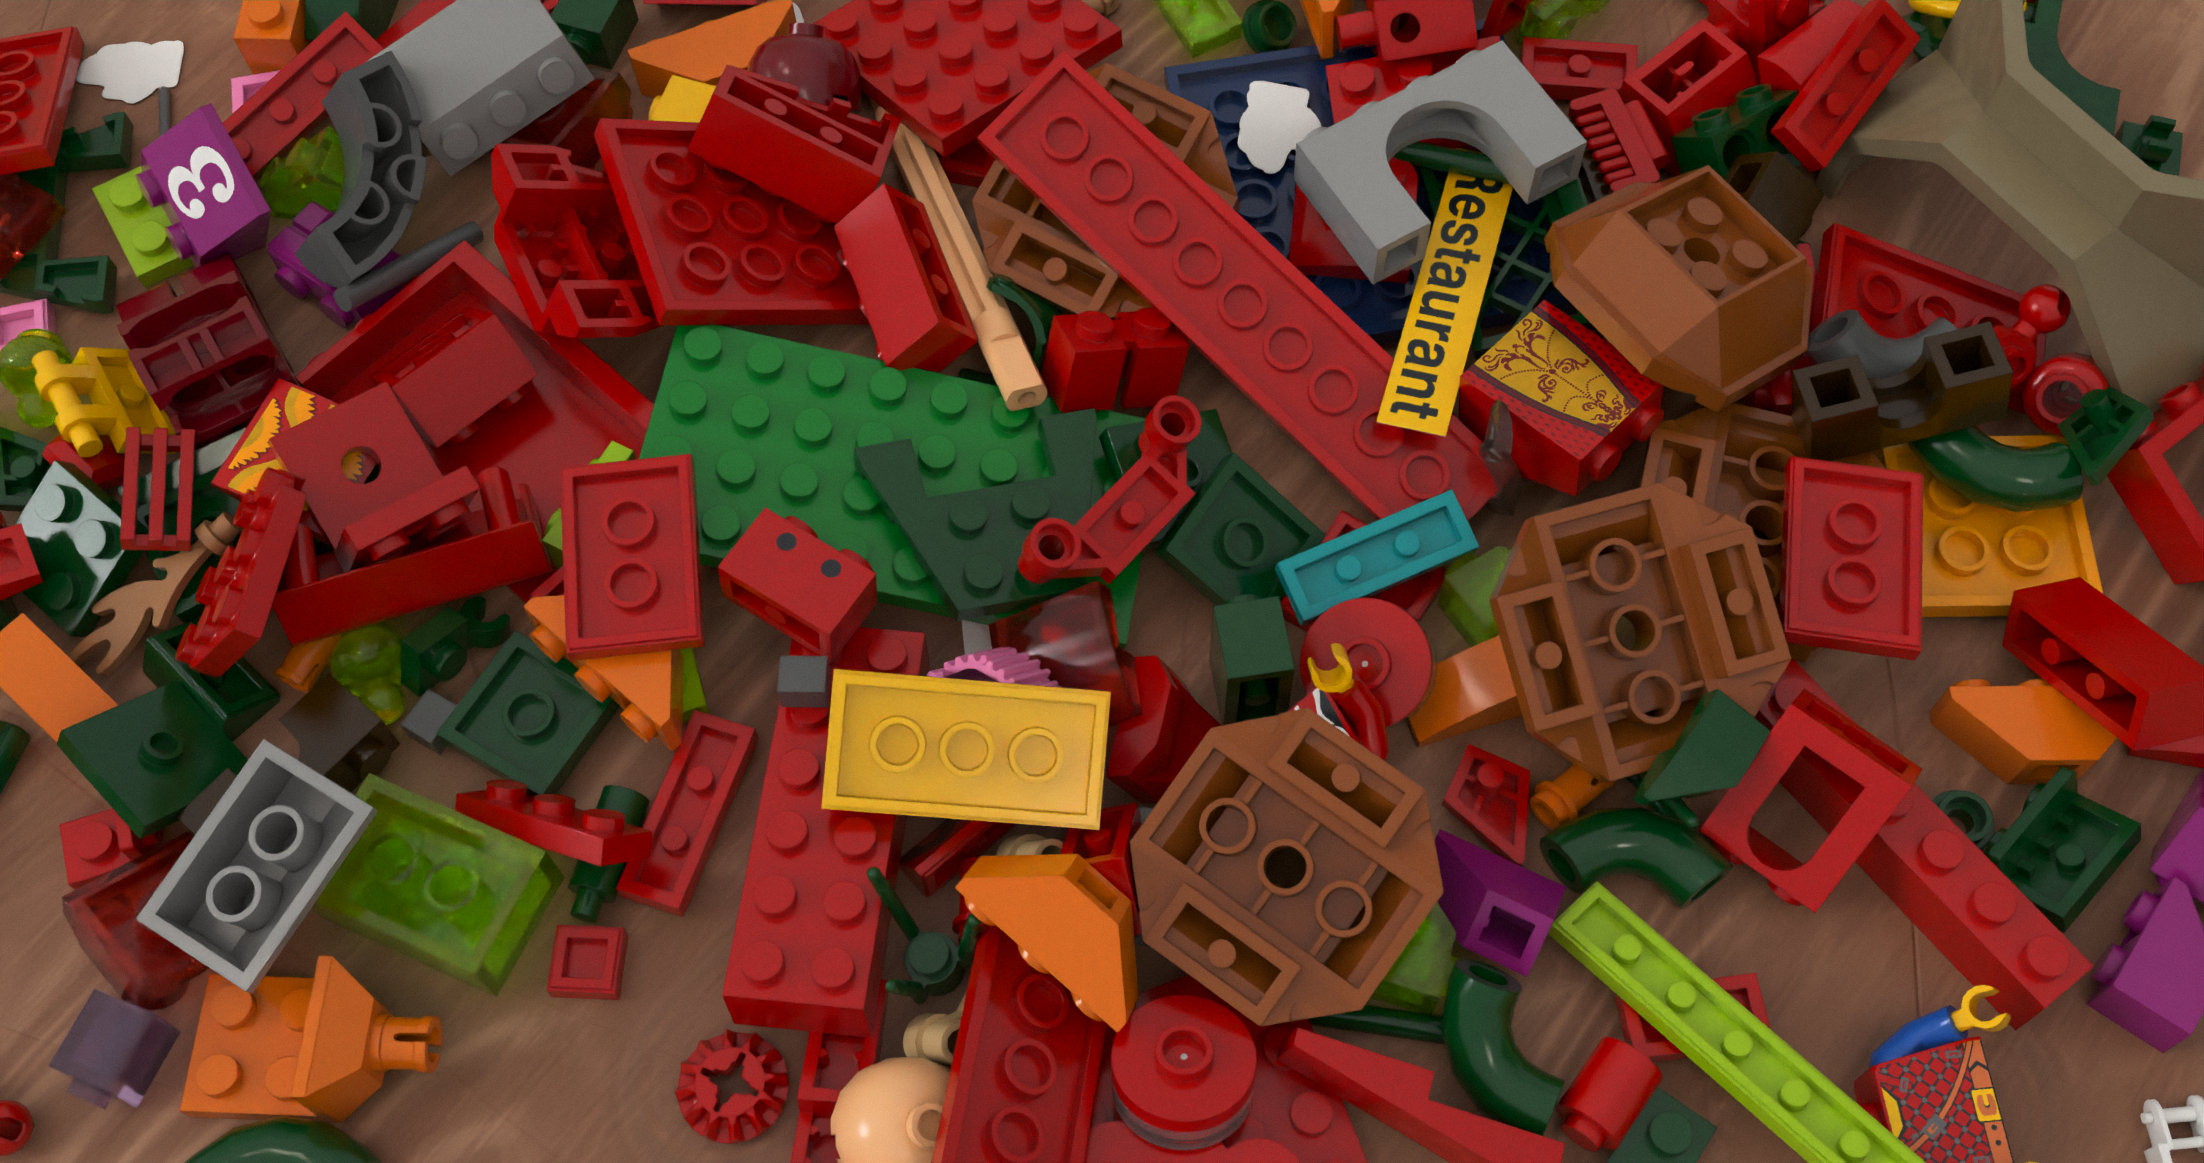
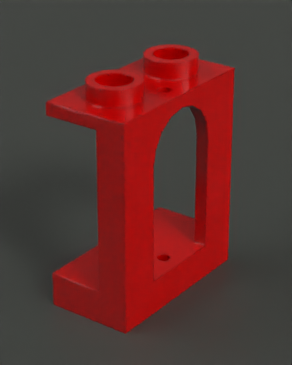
M1804 688L1773 727L1738 785L1726 792L1699 831L1711 839L1710 843L1728 861L1738 865L1747 864L1768 879V886L1782 900L1795 906L1804 905L1816 913L1912 788L1922 768ZM1804 746H1806L1865 788L1816 853L1803 864L1753 829L1750 824L1754 814Z

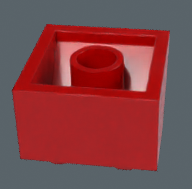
M467 306L369 377L376 386L387 381L414 429L426 442L438 448L443 443L452 447L467 439L479 428L476 419L494 406L498 410H503L518 402L529 391L526 383L537 376L538 373L494 313Z

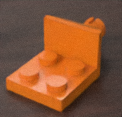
M318 956L314 978L264 976L252 994L245 992L220 974H209L179 1111L189 1117L265 1120L277 1116L342 1123L382 1086L385 1071L394 1069L433 1073L436 1070L440 1055L438 1053H428V1046L442 1047L443 1028L441 1020L438 1016L427 1015L423 1017L394 1016L333 956Z

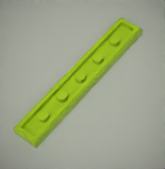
M1598 881L1552 923L1548 934L1808 1163H1926Z

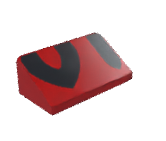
M947 819L900 858L899 868L926 898L928 896L931 897L958 874L957 866L960 861L970 857H979L1017 824Z

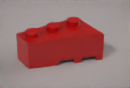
M727 64L688 146V151L702 157L709 165L717 169L729 170L757 184L764 192L772 196L783 197L812 211L816 217L827 223L837 224L873 193L882 176L901 121L900 117L884 113L880 122L849 113L851 102L835 97L832 98L829 106L797 97L799 87Z

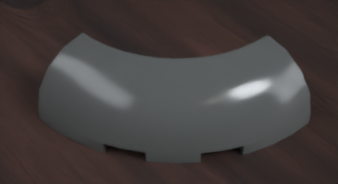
M391 50L342 73L321 102L335 126L341 143L344 159L343 189L333 217L316 227L294 254L310 273L324 284L336 288L349 285L368 273L400 240L404 234L403 231L409 223L415 205L420 201L425 180L426 157L422 156L421 137L418 126L422 122L421 113L406 74Z

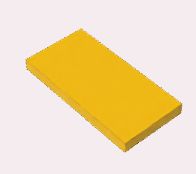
M834 669L822 809L1099 830L1111 692Z

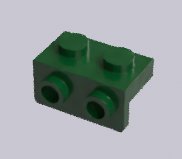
M2062 766L2047 784L2041 782L2031 790L2020 816L2008 830L2001 828L1995 832L1989 840L1984 854L2059 931L2065 933L2141 841V823L2079 795L2077 772Z

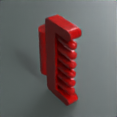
M1611 88L1574 99L1570 102L1569 118L1575 120L1577 127H1584L1580 134L1584 139H1589L1586 144L1587 149L1591 151L1596 150L1592 153V159L1595 162H1601L1597 167L1598 171L1602 174L1608 173L1603 178L1604 183L1610 185L1608 195L1634 182H1659L1660 174L1658 170L1670 162V156L1642 101L1634 100L1624 105L1618 91Z

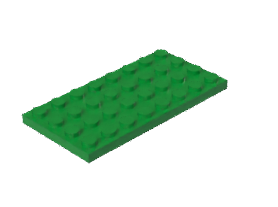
M716 324L677 325L639 459L684 454L692 455L695 462L701 565L718 568L719 564L766 507L784 519L787 516H794L804 521L815 531L819 540L839 552L841 549H849L863 557L870 564L873 572L876 573L877 602L954 618L914 558L912 546L896 523L892 524L881 508L880 498L867 478L863 480L855 469L853 461L854 448L911 439L926 497L941 496L1050 477L1037 427L1040 417L1062 413L1054 399L1046 397L1041 405L1011 412L1007 408L998 386L918 368L899 371L895 368L887 367L884 361ZM1110 410L1096 411L1097 422L1091 508L1115 484L1099 436L1106 428L1143 422L1146 418ZM1143 551L1109 585L1100 576L1086 577L1082 598L977 617L965 621L1064 642H1070L1074 637L1081 634L1087 640L1096 638L1100 642L1099 649L1123 654L1128 639Z

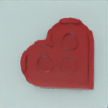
M267 467L258 482L256 490L247 489L239 503L233 525L243 528L236 548L228 546L217 568L209 566L206 570L195 598V602L205 605L198 625L190 623L180 640L175 660L189 664L191 670L217 678L222 676L261 639L303 511L307 493L300 490L306 481L305 478L282 469L275 470Z

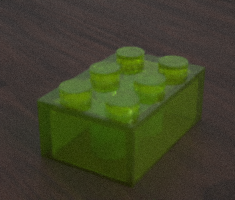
M369 773L356 796L377 809L378 812L314 903L312 909L323 919L497 997L565 877L545 850Z

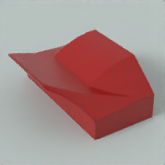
M1157 655L1139 656L1134 659L1106 773L1108 779L1142 804L1158 803L1210 728L1222 726L1194 699L1186 684Z

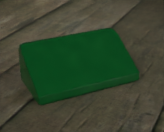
M201 617L147 638L143 659V672L157 688L177 681L232 742L280 702L281 695L243 657L234 663L222 676L217 678L191 670L189 664L175 660L180 640L190 623L198 625Z

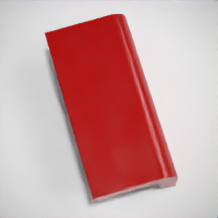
M500 467L485 469L479 474L477 480L484 509L471 512L462 518L463 525L430 543L423 535L416 542L403 549L405 552L404 556L370 566H363L349 572L343 571L333 552L316 557L311 529L304 524H298L281 576L283 591L276 592L272 607L292 646L297 647L552 572L548 552L542 542L544 536L529 484H518L522 498L515 499L509 473Z

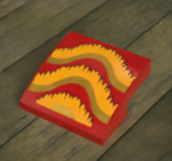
M278 379L212 480L211 486L241 501L247 489L256 490L258 482L267 467L283 470L268 445L269 438L339 404L293 383ZM354 452L342 460L341 468L344 475L350 481L357 484H366L378 463L367 453ZM304 505L299 524L308 526L312 531L313 537L327 544Z

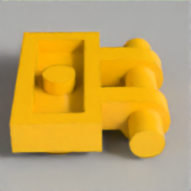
M80 347L72 364H62L57 354L51 350L38 352L32 358L31 362L37 372L34 379L35 385L41 397L47 402H52L58 413L55 418V424L63 440L73 443L78 455L81 457H92L102 450L103 444L98 435H108L117 453H125L126 427H140L141 434H154V428H168V435H176L169 417L164 410L160 411L136 372L128 355L130 349ZM78 395H88L92 404H82ZM141 451V454H153V452ZM167 452V454H175V453H176V452Z

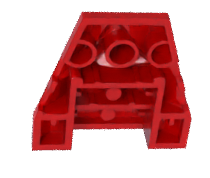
M496 143L491 154L492 191L500 206V211L494 224V241L534 331L556 332L557 335L571 338L634 337L662 327L657 322L605 167L601 172L571 164V150L556 146Z

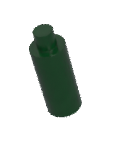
M606 785L603 787L596 809L622 812L626 815L625 823L641 827L650 801L646 796L632 789L616 785ZM578 859L568 885V889L577 894L570 915L585 922L595 923L602 904L615 902L618 894L616 887L627 862L600 867Z

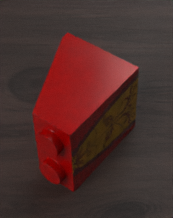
M1543 300L1460 376L1458 419L1503 460L1515 474L1576 497L1594 479L1597 482L1604 481L1617 467L1622 453L1635 440L1639 442L1646 441L1658 428L1664 416V410L1661 409L1664 385L1642 375L1612 344L1546 300Z

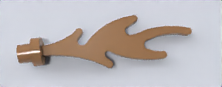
M223 512L213 522L204 520L194 530L199 540L191 545V551H181L172 556L157 558L153 561V567L167 571L165 579L140 581L125 585L97 602L92 607V612L100 616L116 613L114 619L86 636L67 656L76 665L80 666L97 650L111 644L106 656L96 667L97 674L110 676L137 646L147 630L152 616L153 626L161 629L167 628L181 594L197 570L212 553L222 557L228 546L234 547L231 540L243 528L233 525L234 517L227 512Z

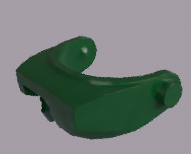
M995 274L994 277L988 279L986 287L990 291L1017 303L1027 313L1036 335V343L1030 354L1041 375L1053 316L1065 314L1038 296L1013 285L1014 280L1002 274ZM962 368L959 371V378L997 386L992 374L968 368Z

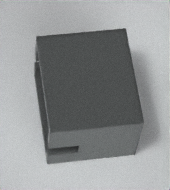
M780 656L777 694L781 707H829L831 668L829 667L828 656Z
M427 689L400 725L410 738L441 755L447 746L441 742L436 732L457 705Z

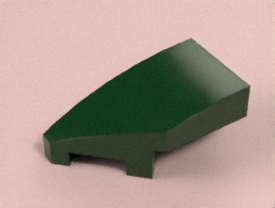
M1719 689L1702 695L1674 747L1657 754L1633 800L1639 805H1646L1664 800L1702 797L1717 791L1736 787L1760 751L1770 730Z

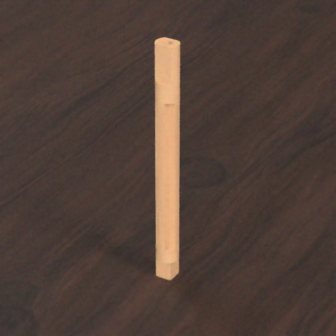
M870 98L876 121L880 122L884 113H889ZM900 122L890 150L911 197L922 202L925 206L979 340L978 345L1005 404L1011 412L1041 405L1047 397V388L1004 297L990 291L986 287L988 279L994 276L988 270L986 259L940 161L932 147Z

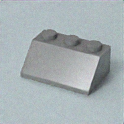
M456 0L369 59L372 60L390 50L393 52L404 70L416 97L422 117V122L418 125L421 141L450 177L493 149L496 143L500 144L595 79L541 0Z
M263 739L136 920L245 992L252 994L378 810L296 757Z

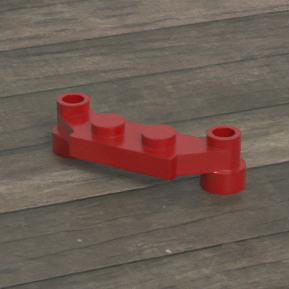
M1176 395L1166 396L1158 401L1148 413L1145 419V428L1139 435L1138 444L1141 450V458L1074 526L1060 518H1046L1034 526L1024 540L1023 552L1018 559L1019 571L1026 580L1035 584H1042L1050 579L1100 576L1109 585L1196 494L1187 485V447L1199 434L1202 425L1200 413L1191 401Z

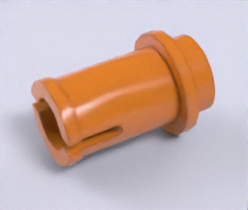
M347 632L297 647L292 646L280 666L273 672V675L276 678L282 679L281 681L288 686L307 694L314 687L337 648H345L348 645L349 640L345 637Z
M1572 764L1553 781L1544 780L1539 782L1534 789L1535 795L1530 799V806L1538 820L1553 830L1566 822L1578 818V812L1604 790L1611 788L1616 780L1601 782L1577 765Z

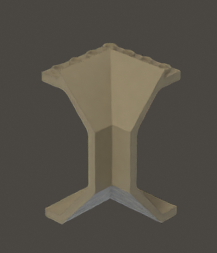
M1961 0L1938 49L1888 82L1827 166L1820 170L1814 185L1831 200L1839 194L1847 175L1873 156L1932 162L1944 168L2056 269L2062 279L2095 365L2101 370L2109 386L2150 407L2152 413H2155L2161 408L2157 401L2162 395L2184 383L2195 382L2204 375L2201 370V366L2204 364V180L2165 174L2152 169L2032 66L2028 57L2023 5L2026 0Z

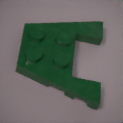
M116 112L104 116L103 119L106 125L82 133H78L75 127L63 130L54 166L0 175V293L33 300L47 298L53 304L102 314L113 312L117 267L108 255L57 259L68 174L70 172L129 168L134 125L125 112Z
M1095 408L1040 417L1037 430L1050 477L935 497H926L911 439L854 448L853 461L855 469L863 480L867 478L880 498L881 508L890 522L898 525L912 546L914 558L956 621L1082 598L1086 577L1050 579L1046 583L1035 584L1022 576L1018 567V559L1023 552V543L1026 536L1038 522L1046 518H1060L1074 526L1091 509L1097 422Z

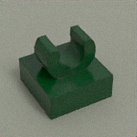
M2151 115L2145 125L2123 121L2115 134V138L2152 169L2161 173L2179 176L2183 133L2173 131L2176 126V120Z

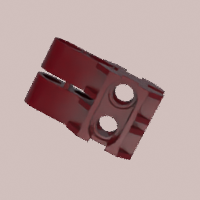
M229 252L179 275L178 277L185 291L180 296H177L172 286L166 281L116 305L122 323L118 324L117 327L121 337L130 349L128 355L136 372L160 411L164 410L169 417L176 435H181V429H195V451L247 427L278 379L300 386L247 281Z

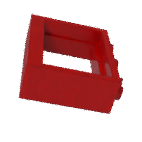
M2204 364L2201 366V370H2202L2203 373H2204ZM2204 375L2195 382H2187L2173 388L2158 399L2157 402L2161 408L2153 413L2155 418L2107 475L2175 585L2204 581V521L2162 454L2204 422Z

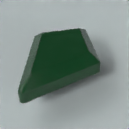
M2111 386L2105 390L2094 389L2085 393L2080 399L2081 408L2057 425L2092 486H2097L2103 481L2155 418L2150 407Z
M0 427V510L22 512L51 467V464L42 456L47 443Z

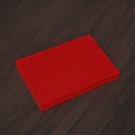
M684 454L560 467L566 654L570 660L705 647L695 462L692 455Z
M1790 456L1785 466L1779 605V619L1786 642L1914 661L1922 651L1923 474Z

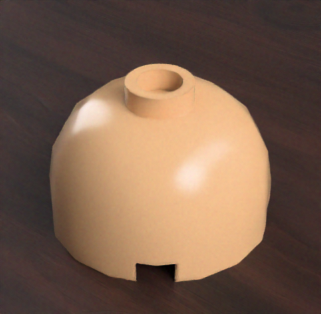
M897 1057L885 1059L858 1071L839 1093L830 1119L831 1135H835L836 1149L840 1156V1159H836L837 1162L931 1163L950 1069L921 1057Z

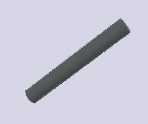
M469 221L371 271L351 284L336 289L334 292L336 304L345 312L363 305L424 273L463 240L472 247L481 243L484 238L482 229L477 223Z

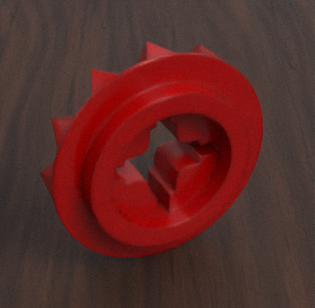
M726 1029L722 1035L710 1040H699L697 1049L686 1061L680 1063V1077L675 1094L684 1119L699 1135L718 1143H741L761 1135L776 1122L787 1102L789 1076L784 1060L778 1050L757 1033H740ZM742 1063L744 1069L741 1077L752 1091L758 1095L756 1097L749 1093L745 1095L733 1093L728 1102H724L721 1107L719 1101L722 1092L708 1076L709 1074L716 1077L719 1074L730 1076L735 1068H739Z

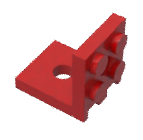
M387 381L269 438L268 441L269 447L283 470L306 479L300 490L307 493L304 505L344 572L404 556L405 552L403 549L416 542L423 535L430 543L455 531L463 525L461 519L471 512L468 507L479 490V486L466 465L442 476ZM354 452L367 453L377 461L379 475L374 481L367 484L354 483L344 475L341 468L342 460Z

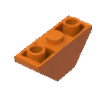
M772 0L759 3L752 8L716 20L706 21L699 26L663 38L653 39L646 44L628 49L627 52L641 94L652 98L658 95L662 96L672 75L717 86L727 64L747 70L748 63L758 46L772 36L788 34L789 23H796L793 3L791 0Z
M564 595L532 597L523 606L535 627V630L529 636L537 647L555 663L565 657L579 670L574 674L575 678L596 700L602 703L609 696L624 709L619 714L620 718L641 740L648 743L652 738L656 737L672 752L682 743L684 658L680 649L571 661L566 654Z
M1982 679L1960 681L1949 686L1929 711L1930 721L1934 727L2006 784H2039L2041 782L2047 784L2062 766L2077 772L2078 780L2101 758L2117 739L2115 735L2044 679L2025 681L2017 686H1991L1989 681Z
M1079 854L980 856L955 887L965 897V904L971 913L987 925H997L1018 944L1021 956L1030 966L1041 973H1051L1071 991L1075 1004L1085 1015L1095 1021H1105L1112 1029L1118 1032L1127 1023L1139 998L1131 900Z

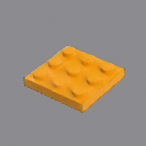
M2056 435L1989 436L2003 445L2021 449L2038 447L2052 442H2061L2069 447L2064 437ZM1907 442L1874 450V454L1886 469L1923 474L1922 617L2008 616L2014 590L2077 577L2082 578L2103 593L2082 494L2080 499L2074 503L2062 507L2013 512L1972 502L1943 485L1913 453Z

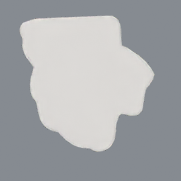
M176 40L161 41L152 45L144 42L106 45L97 54L88 57L80 64L75 80L82 84L104 86L101 96L105 99L122 100L129 104H135L148 97L157 88L162 86L172 88L178 84L184 53L183 42Z
M1253 81L1249 85L1250 89L1247 93L1248 108L1240 119L1237 144L1239 149L1246 153L1254 167L1263 170L1267 174H1274L1284 166L1290 151L1296 150V143L1302 141L1314 129L1321 127V123L1313 111L1307 107L1309 100V91L1307 89L1267 81Z

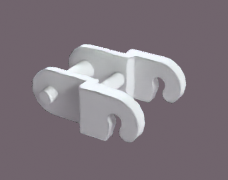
M2190 1095L2184 1107L2162 1109L2159 1102L2155 1099L2144 1102L2143 1113H2141L2140 1118L2142 1123L2146 1124L2152 1145L2151 1148L2144 1151L2147 1163H2173L2169 1152L2171 1150L2197 1148L2198 1152L2204 1153V1100L2201 1096ZM2189 1122L2194 1137L2172 1139L2167 1124Z

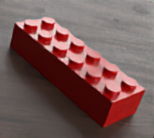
M859 627L833 662L829 661V667L831 668L829 707H781L779 702L722 997L734 1024L859 1037L872 1036L891 914L869 881L867 870L871 867H877L895 891L907 815L822 809L834 669L927 676L931 669L925 633ZM791 640L789 656H820L796 640Z

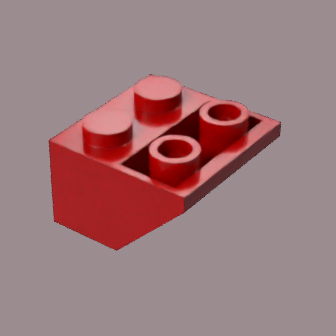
M1703 18L1626 77L1622 82L1619 95L1624 105L1634 100L1642 101L1670 156V162L1663 168L1675 177L1681 175L1671 137L1692 126V118L1695 115L1709 109L1727 107L1737 102L1735 95L1738 92L1755 85H1760L1747 52Z

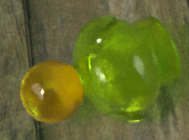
M29 329L10 340L1 349L0 382L10 394L18 399L16 404L18 416L25 424L38 429L56 425L55 418L58 413L52 402H47L41 397L35 385L34 379L37 372L31 362L35 354L44 350L54 351L62 364H72L73 357L65 347L62 339L53 332L44 329Z
M382 621L341 633L340 640L330 656L329 667L332 676L354 696L359 697V700L375 713L385 725L395 722L403 714L406 706L405 695L400 688L403 686L400 680L401 639L404 637L396 634L387 623Z

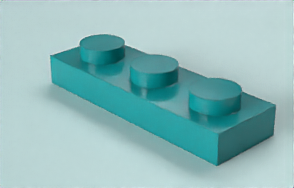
M1451 489L1280 561L1274 569L1300 625L1303 626L1317 620L1325 611L1338 603L1355 598L1372 597L1473 554L1480 546Z

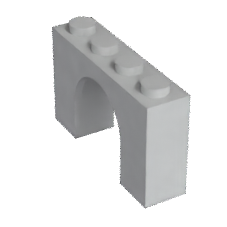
M1503 40L1481 51H1470L1463 55L1455 64L1431 76H1420L1413 80L1404 90L1380 102H1368L1360 107L1354 115L1330 127L1316 128L1308 133L1302 141L1296 143L1294 181L1372 284L1422 260L1426 254L1431 222L1397 180L1388 164L1391 158L1406 146L1433 138L1454 139L1467 143L1482 151L1493 161L1526 204L1578 178L1587 141Z

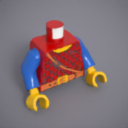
M1974 986L1968 990L1962 999L1961 1009L1957 1010L1949 1005L1901 1026L1871 1053L1869 1069L1854 1081L1857 1104L1926 1163H2014L1981 1037L1967 1038L1968 1029L1977 1027L1988 1032L2001 1031L2007 1027L2011 1019V1015L2008 1013L2000 1014L1990 1021H1981L1977 1016L1976 1007L1978 1002L1984 997L1993 996L2000 992L1991 986Z

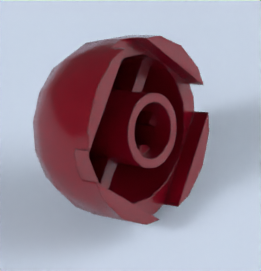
M789 23L788 34L772 36L756 48L748 63L747 71L798 86L799 93L797 97L829 106L832 98L835 97L851 102L850 113L856 114L860 112L862 88L859 67L853 54L842 43L823 37L824 26L807 23Z

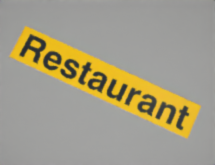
M1456 148V149H1459V150H1464V151H1469V152L1484 154L1483 152H1477V151H1472V150H1467V149ZM1448 173L1426 248L1425 258L1419 272L1376 422L1446 437L1460 385V376L1463 374L1511 197L1512 185Z

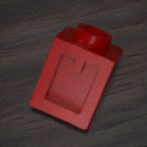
M113 808L59 824L68 885L79 893L159 868L155 844L163 839L162 829L140 840Z

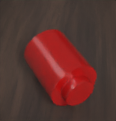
M1612 1037L1601 1038L1556 1106L1557 1113L1564 1120L1561 1125L1562 1131L1577 1145L1591 1152H1598L1600 1147L1610 1150L1618 1149L1663 1079L1661 1071L1648 1057L1631 1045Z

